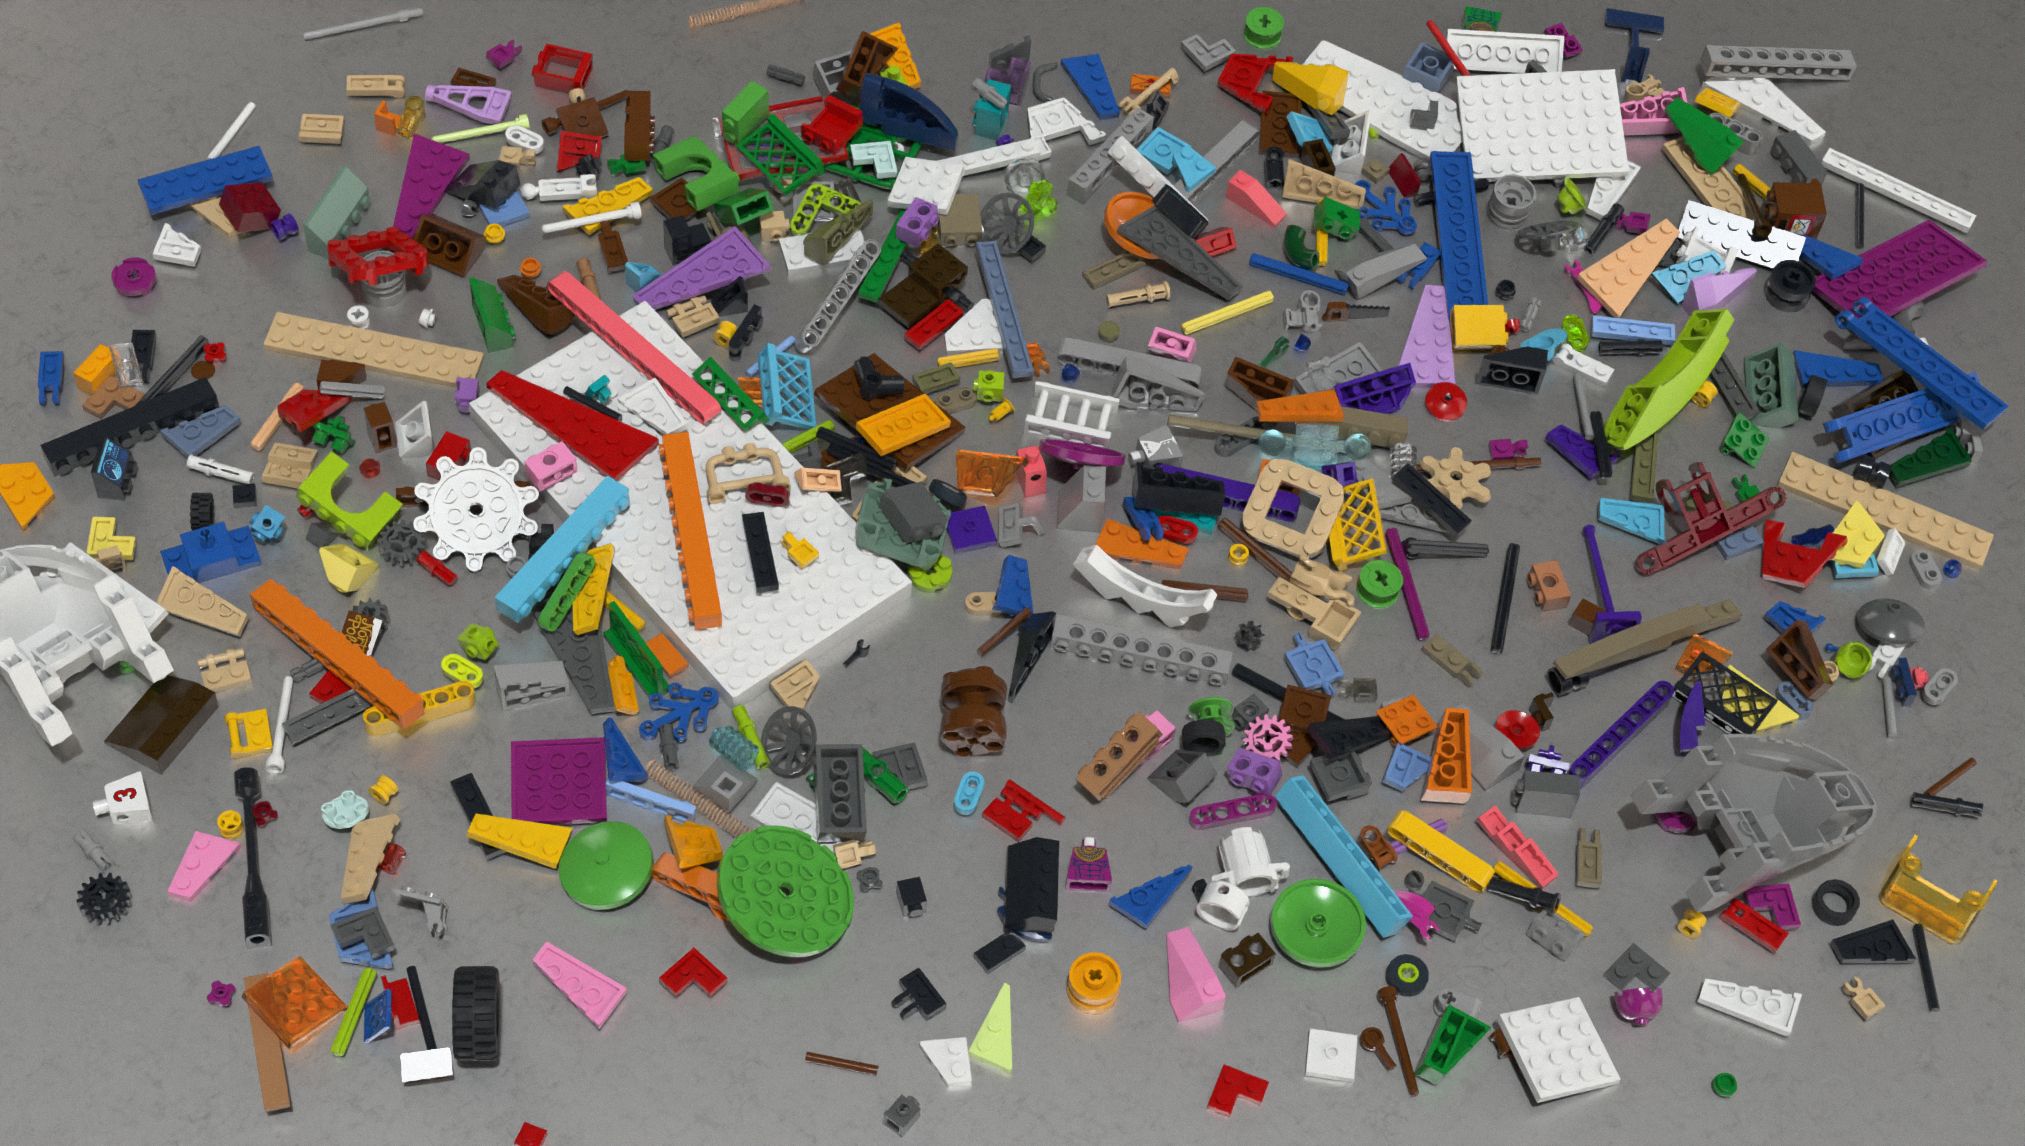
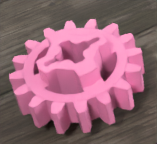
M1265 714L1264 720L1256 717L1257 723L1249 722L1251 730L1244 731V734L1248 737L1243 739L1244 744L1248 745L1245 749L1281 762L1280 756L1287 757L1286 749H1292V744L1288 742L1293 740V735L1288 734L1291 732L1290 726L1284 727L1286 724L1285 720L1282 719L1278 722L1276 715L1273 716L1272 720L1269 719L1267 714ZM1272 726L1278 728L1282 733L1275 732ZM1260 728H1262V730L1258 734H1255ZM1267 736H1271L1270 743L1265 742ZM1279 745H1281V747H1280L1277 751L1274 752V750H1275ZM1255 746H1256V747H1261L1262 749H1264V750H1265V753L1260 752L1259 750H1257V749L1255 748Z

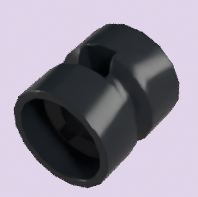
M1864 454L1853 479L1861 480L1865 483L1869 482L1870 486L1883 489L1892 465L1882 461L1876 463L1875 458ZM1872 471H1875V472L1878 473V474H1877V475H1875V474L1872 475L1871 473H1872Z
M1552 667L1547 671V679L1552 691L1560 696L1572 691V689L1576 690L1588 685L1589 673L1565 679L1556 667Z

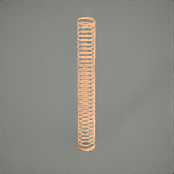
M741 2V4H740V5H741V12H742V10H743V7H742V3H743V4H744V8H745V13H746V15L748 16L747 7H746V5H745L744 2ZM734 4L733 6L734 14L736 12L735 5L737 6V10L739 9L738 4ZM718 9V10H719V14H720V19H721L722 14H721L720 9ZM691 15L690 27L691 29H695L692 16L694 17V21L696 20L695 15Z
M651 760V761L647 764V766L649 767L650 764L654 761V765H653L652 768L649 770L650 773H651L653 767L657 764V763H655V760ZM658 763L656 769L651 773L653 777L650 778H653L656 782L659 779L658 775L664 769L662 765ZM661 766V769H660L659 772L656 774V775H657L656 779H654V777H655L654 774H655L656 770ZM664 770V772H663L662 775L660 776V777H661V778H660V782H662L663 780H664V782H665L666 778H667L668 775H669L668 773H667V775L665 776V778H664L663 780H661V779H662L663 775L665 774V772L668 771V773H669V770H666V771ZM671 774L670 778L667 780L668 783H669V781L671 780V778L673 777L672 774ZM677 777V778H678V781H677V783L672 787L674 781L676 780V779L674 778L673 781H672L669 785H668V783H667V786L664 787V788H667L668 786H670V789H667V790H670L671 793H673L674 795H677V797L679 798V796H678V794H679V793H678V792H679V789H680L681 786L685 783V786H684L683 789L680 791V792H681L680 799L685 801V799H686L685 796H684V799H682L681 797L683 796L682 793H683L684 789H685L688 785H686V782H683V780H682L680 786L675 790L677 784H678L680 781H679V777ZM688 787V789L685 792L686 794L692 788L691 792L688 795L689 797L695 791V794L691 798L693 801L694 797L698 793L700 795V791L697 792V789L693 790V787ZM703 796L697 804L696 802L694 804V806L698 805L697 809L701 808L702 806L704 807V805L707 802L705 800L704 803L700 806L701 802L704 799ZM708 803V805L703 810H698V812H701V814L703 815L702 811L705 810L704 814H706V811L710 804ZM722 809V810H723V813H722L721 816H720L721 818H722L723 815L726 813V812H724V809ZM731 813L728 815L726 814V816L723 819L724 821L722 823V826L719 825L721 823L720 820L719 823H716V819L715 821L712 820V822H715V824H718L719 827H722V829L726 830V828H723V824L726 818L730 815L729 819L731 820L733 817H731ZM738 818L733 819L730 823L729 831L726 830V832H729V834H732L737 839V836L740 834L738 833L740 828L744 825L743 829L745 830L747 827L749 829V826L745 827V823L742 824V821L738 822ZM737 820L736 824L738 825L740 822L741 824L736 829L737 833L734 836L730 831L732 830L733 823Z

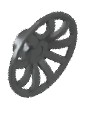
M1009 192L998 194L991 198L981 211L982 241H989L992 237L1002 234L997 242L1000 254L1014 253L1020 250L1030 239L1034 228V214L1030 204L1022 196ZM1008 198L1018 200L1012 212L1008 205ZM1002 199L1005 214L994 206V203ZM1023 204L1028 213L1018 216V210ZM989 209L1000 218L999 221L985 219ZM1029 219L1028 231L1024 230V220ZM984 225L998 226V229L985 235ZM1021 234L1024 235L1025 238L1017 245L1015 237ZM1009 237L1012 248L1002 249L1005 239Z
M1574 221L1547 222L1522 228L1517 233L1519 237L1537 238L1540 243V251H1553L1561 248L1560 236L1563 233L1577 229L1579 223ZM1551 225H1556L1554 230H1551ZM1546 226V233L1542 230L1541 227Z
M786 706L774 712L766 722L761 736V743L771 762L768 767L782 775H791L801 771L811 760L817 741L816 727L813 719L805 710L795 706ZM792 712L790 717L791 727L784 720V713ZM798 714H801L806 720L798 727L796 719ZM776 719H778L785 733L771 728ZM808 726L811 729L812 739L808 733L804 732ZM768 733L782 739V742L767 745ZM783 748L773 760L770 759L769 751ZM796 755L802 763L792 768V760ZM787 756L785 761L786 769L777 767L779 761Z

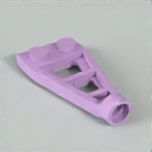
M428 85L425 92L426 101L437 102L475 120L492 125L502 123L512 98V91L495 87ZM451 94L465 95L462 103L449 99ZM472 97H485L487 101L484 108L479 110L469 105L470 99Z

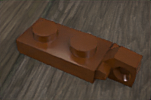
M609 221L600 222L602 233L598 234V241L608 273L625 270V264L628 260L619 231H612Z

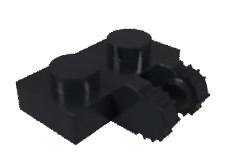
M920 968L899 979V984L904 992L895 997L891 1002L896 1008L906 1003L910 998L913 1003L901 1011V1017L906 1019L919 1010L926 1020L945 1009L947 1004Z

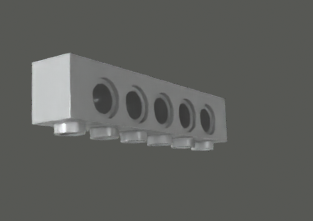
M1137 107L1069 178L1067 196L1084 205L1121 166L1108 153L1109 149L1121 136L1137 149L1152 133L1154 117Z

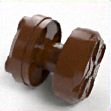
M988 666L962 669L944 674L941 684V700L947 712L942 716L940 723L941 741L959 757L981 755L1004 749L1007 725L1005 717L1000 711L1005 707L1007 700V685L1005 681Z

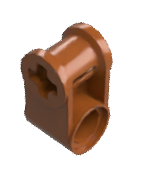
M1368 825L1362 828L1356 843L1378 872L1390 862H1397L1396 851L1386 841L1377 827ZM1365 838H1369V839H1371L1373 842H1369V841H1367Z

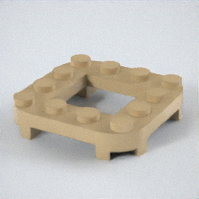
M1272 459L1261 471L1244 509L1242 517L1243 528L1246 534L1255 542L1259 541L1296 556L1298 560L1302 553H1305L1308 559L1321 554L1325 549V544L1340 510L1343 508V487L1334 478L1290 460ZM1282 483L1321 498L1305 534L1266 519Z

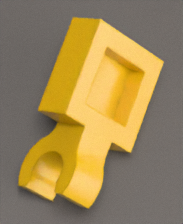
M789 531L782 536L783 541L781 544L787 549V555L801 569L819 557V551L805 538L798 541Z

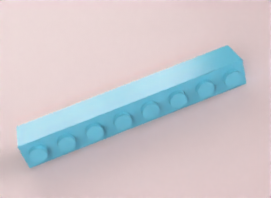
M607 476L495 596L496 610L517 623L523 617H527L532 607L545 597L549 588L559 582L561 575L567 571L575 556L580 552L586 553L589 545L601 536L606 526L611 525L615 521L617 514L628 507L630 503L629 488Z
M1304 775L1289 778L1275 795L1280 806L1289 814L1294 824L1306 836L1307 841L1316 849L1321 859L1332 870L1336 879L1356 897L1362 906L1365 916L1375 926L1376 931L1383 938L1398 934L1413 915Z

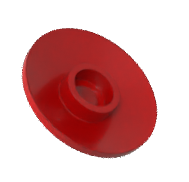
M1440 382L1428 390L1425 396V405L1429 413L1436 419L1454 421L1464 414L1467 408V398L1463 390L1457 385L1449 382ZM1444 397H1449L1451 400L1447 401Z
M1518 710L1506 711L1496 721L1495 728L1509 738L1517 748H1529L1536 744L1540 737L1538 723L1525 712Z

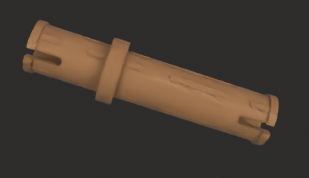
M586 258L579 259L576 265L580 273V283L601 300L596 285V274L591 269L590 260Z

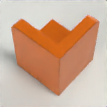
M382 100L374 113L376 130L395 136L404 123L403 116L388 112L387 101Z

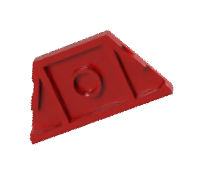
M304 389L277 405L278 414L286 418L290 424H297V430L302 432L352 401V396L321 394L320 390Z

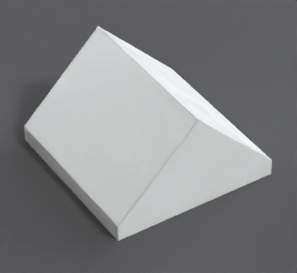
M422 401L395 422L399 457L401 459L431 456L434 451L427 402Z

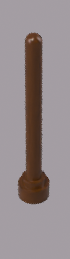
M628 90L598 101L599 110L626 99V91ZM548 117L541 121L543 130L547 135L557 132V129L561 126L559 118Z
M1394 986L1383 987L1377 991L1380 1002L1387 1008L1409 1093L1411 1096H1417L1419 1089L1395 1005L1398 998L1397 990Z

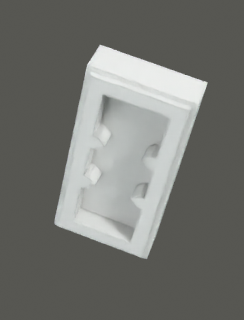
M1896 528L1888 530L1876 560L1886 575L1894 573L1905 546V541Z

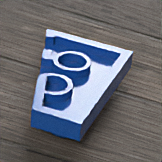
M1008 555L1003 561L1000 574L1001 582L997 588V599L993 603L992 609L1016 616L1025 607H1028L1032 614H1034L1027 560Z

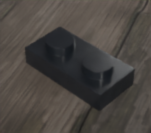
M1010 929L974 952L973 958L988 975L1025 951L1026 945L1014 930Z

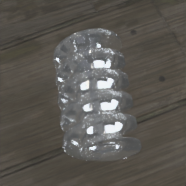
M1396 443L1390 447L1391 479L1407 463L1416 469V446L1409 443Z

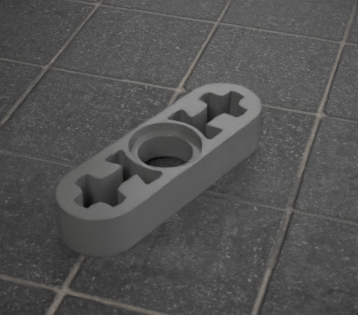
M1253 417L1239 426L1252 428L1256 426L1258 429L1262 427L1261 429L1267 430L1268 423L1267 421H1259L1258 417ZM1223 434L1217 438L1214 450L1220 457H1229L1259 439L1247 438L1239 440L1234 435Z

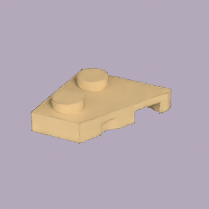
M806 659L770 682L769 687L785 707L795 706L803 709L820 676Z

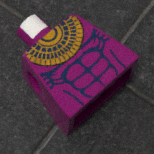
M1092 837L1083 838L1082 847L1073 848L1065 890L1110 893L1112 876L1107 850L1105 848H1096V839Z

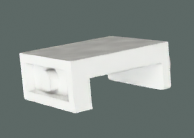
M1697 226L1691 232H1686L1682 239L1684 245H1681L1676 254L1678 256L1676 264L1714 250L1727 265L1717 275H1720L1723 271L1730 272L1738 252L1737 248L1731 246L1726 252L1697 236L1699 231Z

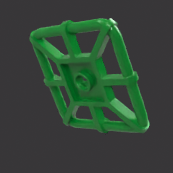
M863 124L847 142L849 145L846 149L848 157L852 158L850 145L891 141L894 158L904 162L905 157L915 158L923 143L915 141L909 153L894 149L896 142L901 143L909 139L882 132L881 124H879L877 129ZM821 149L819 155L828 154L829 152H825ZM835 163L823 164L825 169L851 177L853 181L857 182L860 180L884 189H890L891 191L897 177L895 179L894 177L885 178L886 180L877 179V177L862 173L866 164L857 165L855 170Z

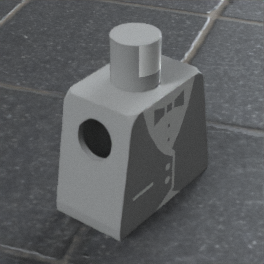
M1164 425L1139 437L1136 451L1128 453V458L1131 465H1135L1137 461L1144 463V467L1154 469V466L1159 464L1181 468L1183 454L1168 425Z

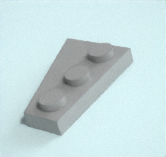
M1366 457L1346 461L1355 462L1357 482L1373 478L1379 509L1411 502L1412 497ZM1370 486L1361 489L1360 493L1363 497H1366L1369 493ZM1368 504V506L1370 507V509H1371V511H1372V510H1373V506L1370 505V504Z

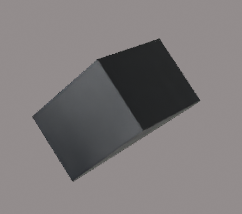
M739 276L711 299L713 308L719 317L748 312V292L743 277Z

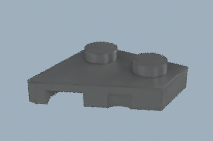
M1030 35L1023 37L1024 41L1015 46L1012 42L1002 49L991 52L989 56L990 72L1028 68L1031 51Z

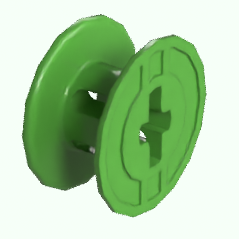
M1269 7L1252 9L1246 16V26L1243 30L1245 40L1253 47L1260 49L1275 47L1282 38L1281 30L1284 26V18L1278 11Z
M1374 560L1368 562L1361 569L1360 579L1357 582L1356 591L1359 598L1365 604L1374 608L1390 607L1399 597V591L1403 585L1402 573L1394 564L1388 561Z
M1207 697L1199 699L1188 708V714L1195 720L1209 719L1220 722L1225 728V736L1230 735L1235 729V723L1227 717L1232 712L1233 705L1225 698Z

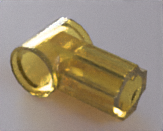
M411 96L405 101L406 108L396 127V132L403 138L409 139L413 137L419 123L425 119L424 102L418 96Z

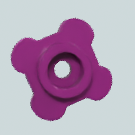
M214 981L211 984V993L207 995L208 1002L215 1003L218 1006L229 1005L232 993L235 992V986L231 983L226 985L220 981Z

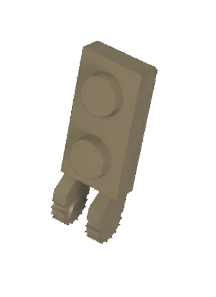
M1438 634L1434 635L1422 646L1421 651L1466 686L1473 684L1474 680L1471 675L1479 678L1483 673L1476 663L1470 662L1467 657Z
M1579 828L1577 886L1600 889L1602 883L1600 830L1594 829L1592 842H1586L1585 828Z

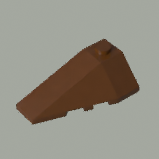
M517 275L497 279V284L530 321L547 334H554L556 331L565 329L575 316L574 313L550 293L547 286H536L535 281Z

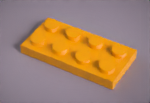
M923 394L858 421L856 429L879 455L883 456L949 428L951 421L926 394Z

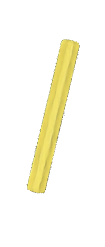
M1265 291L1181 324V330L1186 335L1271 303L1274 296L1271 291Z

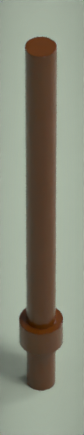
M1524 456L1514 457V459L1469 461L1474 465L1486 463L1490 466V469L1513 467L1515 469H1524L1525 467L1541 466V458H1524ZM1414 464V469L1419 473L1427 472L1420 467V464Z

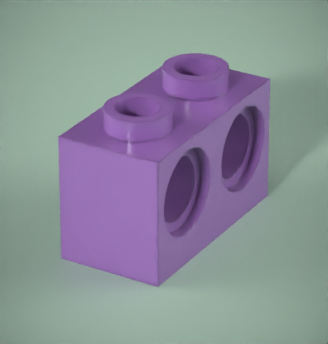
M915 197L896 224V238L919 247L922 241L927 240L931 228L935 227L939 221L938 206Z
M1238 748L1227 766V773L1231 783L1271 795L1283 775L1279 760Z

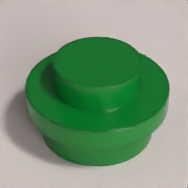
M1721 1073L1714 1078L1713 1088L1717 1094L1729 1097L1736 1092L1737 1082L1733 1075Z

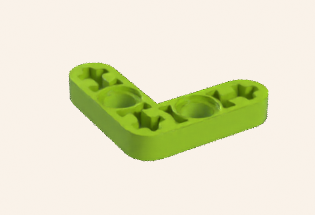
M812 184L791 220L790 232L793 236L807 234L821 208L840 216L862 203L822 184ZM819 191L820 195H818L815 199V202H813V194ZM834 198L839 199L841 205L832 206L830 200ZM809 206L813 208L814 212L807 215L802 209ZM801 219H803V228L797 230L796 226H799Z

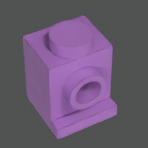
M456 378L455 403L459 404V412L468 413L470 412L469 403L479 397V380Z

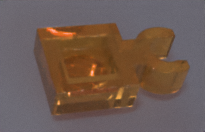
M1035 341L1026 345L1032 367L1034 368V376L1036 378L1040 377V369L1049 374L1050 366L1046 362V355L1038 343Z

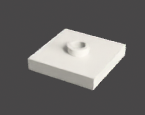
M1310 1028L1305 1075L1353 1083L1358 1035Z

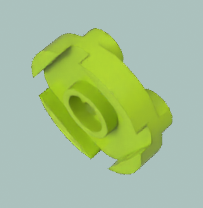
M940 554L937 562L931 567L936 573H931L930 575L927 574L925 569L909 564L908 577L912 581V585L919 591L934 593L935 590L940 588L942 590L945 589L952 579L951 560L948 557Z

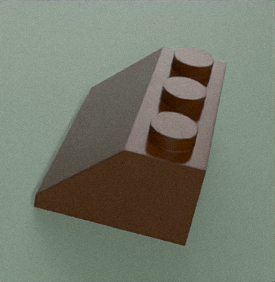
M421 214L414 235V240L427 249L428 262L463 277L467 275L481 256L487 236L435 214Z

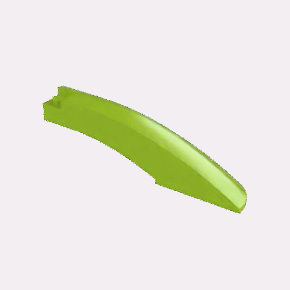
M1727 308L1694 310L1677 340L1662 360L1636 384L1627 385L1605 424L1606 438L1612 447L1626 450L1646 439L1674 417L1698 391L1730 341L1726 334L1734 322V318Z

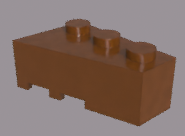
M862 31L855 41L836 90L855 98L862 90L865 74L877 75L892 59L899 48Z
M626 91L624 158L628 161H649L650 153H654L655 116H651V91Z
M1236 356L1226 377V386L1254 409L1257 401L1291 396L1294 380Z
M1797 619L1765 649L1809 699L1818 700L1833 686L1807 621Z

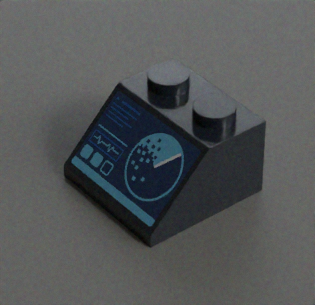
M101 436L91 469L98 498L125 501L127 492L131 491L132 474H136L137 462L134 461L131 451L108 437Z

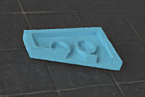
M1712 250L1680 264H1674L1669 266V268L1652 272L1651 275L1673 301L1679 305L1683 302L1691 279L1708 273L1717 275L1727 265Z
M1600 498L1598 502L1599 521L1658 544L1665 541L1664 505Z

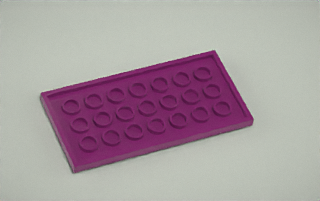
M1927 220L1858 255L1863 258L1862 265L1834 280H1831L1824 274L1817 276L1813 292L1839 312L1843 310L1851 311L1857 319L1862 316L1855 314L1852 305L1861 297H1867L1872 304L1891 317L1985 268L1987 260L1931 220Z

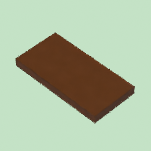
M1263 90V94L1273 96V103L1267 114L1261 112L1259 155H1266L1268 148L1277 146L1284 151V157L1298 159L1300 145L1296 141L1297 138L1290 128V123L1286 116L1291 111L1301 114L1302 100L1292 93Z

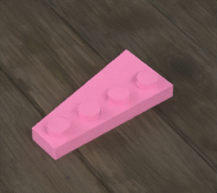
M547 941L533 958V964L598 1029L602 1027L627 993L626 987Z

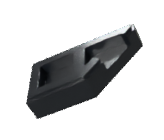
M1159 90L1153 91L1146 104L1147 113L1154 117L1152 130L1159 126L1170 104Z

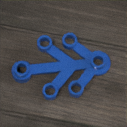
M1359 180L1355 183V185L1366 188L1365 199L1378 208H1358L1360 219L1365 218L1367 220L1368 217H1382L1393 220L1383 221L1381 219H1374L1372 226L1378 232L1383 231V229H1398L1402 234L1409 235L1416 231L1417 223L1410 216L1411 201L1409 199L1402 198L1399 201L1398 208L1402 211V216L1396 212V189L1394 187L1388 186L1384 189L1383 197L1386 199V205L1370 192L1371 185L1369 182Z
M672 683L669 686V695L672 698L684 697L693 700L684 703L663 699L659 693L651 694L649 697L651 708H664L673 711L655 721L646 720L641 723L639 727L640 737L645 741H652L657 737L660 725L670 724L680 718L678 727L674 729L673 735L677 742L685 741L687 739V727L691 712L699 707V714L693 719V728L696 731H704L707 727L708 711L718 703V692L711 687H703L696 691L682 688V685L679 683ZM673 689H678L679 691H678V692H673L672 690H673ZM655 699L659 700L658 703H654L652 701ZM697 722H703L704 724H703V725H697L696 723H697ZM682 732L684 735L678 736L677 733Z

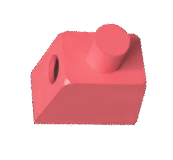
M1031 446L1018 449L1013 467L1024 497L1046 494L1047 470L1039 447Z

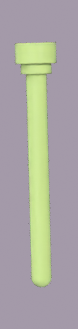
M527 114L518 115V118H515L514 121L433 136L431 140L445 143L506 131L511 126H521L530 130Z

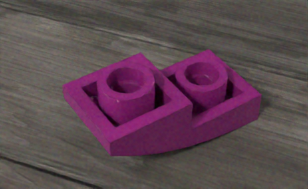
M1562 23L1544 30L1543 33L1545 35L1564 36L1563 57L1568 58L1583 51L1574 35L1569 36Z

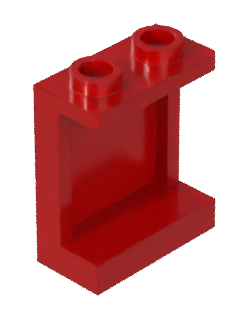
M828 95L824 99L825 108L809 125L805 123L801 125V137L807 143H811L825 152L836 155L863 126V115L861 110Z

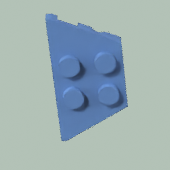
M371 888L366 900L345 904L342 908H338L329 915L330 924L377 906L373 889ZM334 936L341 962L386 969L393 968L389 952L372 959L364 940L340 949Z

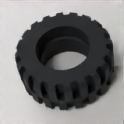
M460 966L454 971L452 1044L454 1058L458 1061H493L498 1057L500 982L499 971L494 966Z

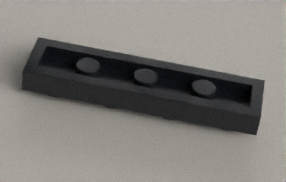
M1409 463L1394 475L1392 480L1455 537L1472 522L1466 514Z
M764 512L742 514V524L756 593L779 590Z
M472 773L450 781V786L469 825H471L475 814L493 816ZM478 841L487 860L507 852Z

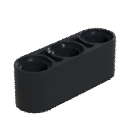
M1167 184L1152 199V202L1193 239H1196L1209 224L1204 216Z

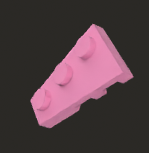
M195 831L167 890L168 896L192 902L207 886L210 878L227 864V860L234 853H237L242 848L241 843Z

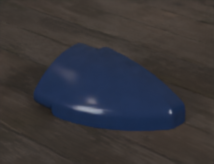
M871 73L865 74L860 102L863 124L875 127L881 124V131L886 134L955 151L958 130L948 116L934 102L921 92L897 80Z

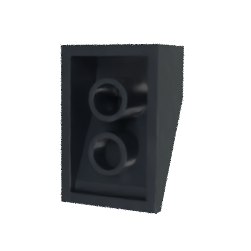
M496 160L469 165L446 188V192L497 209L521 184L516 165Z
M1527 346L1484 355L1476 384L1538 395L1546 372L1548 350Z

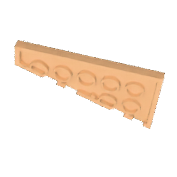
M1666 218L1580 272L1576 279L1614 318H1620L1653 270L1658 266L1663 256L1676 241L1680 231Z

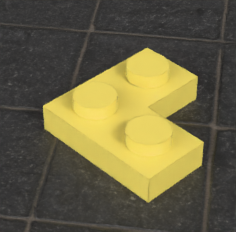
M92 517L86 554L94 559H99L98 550L117 545L119 551L122 552L124 560H134L136 538L133 536H115L117 524L115 517Z

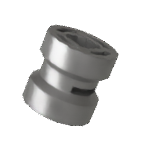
M1422 158L1415 161L1413 167L1421 180L1420 186L1432 185L1431 160Z

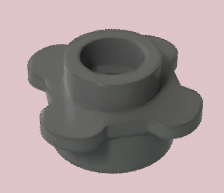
M867 867L857 872V878L860 879V889L862 891L882 887L883 882L879 879V869Z

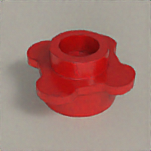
M223 342L205 344L203 347L204 351H206L205 360L211 363H219L226 358V353L224 352L225 344Z

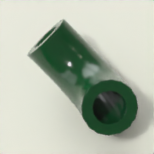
M1288 225L1283 242L1287 257L1298 267L1316 270L1319 264V253L1317 250L1305 247L1304 238L1306 231L1299 226Z

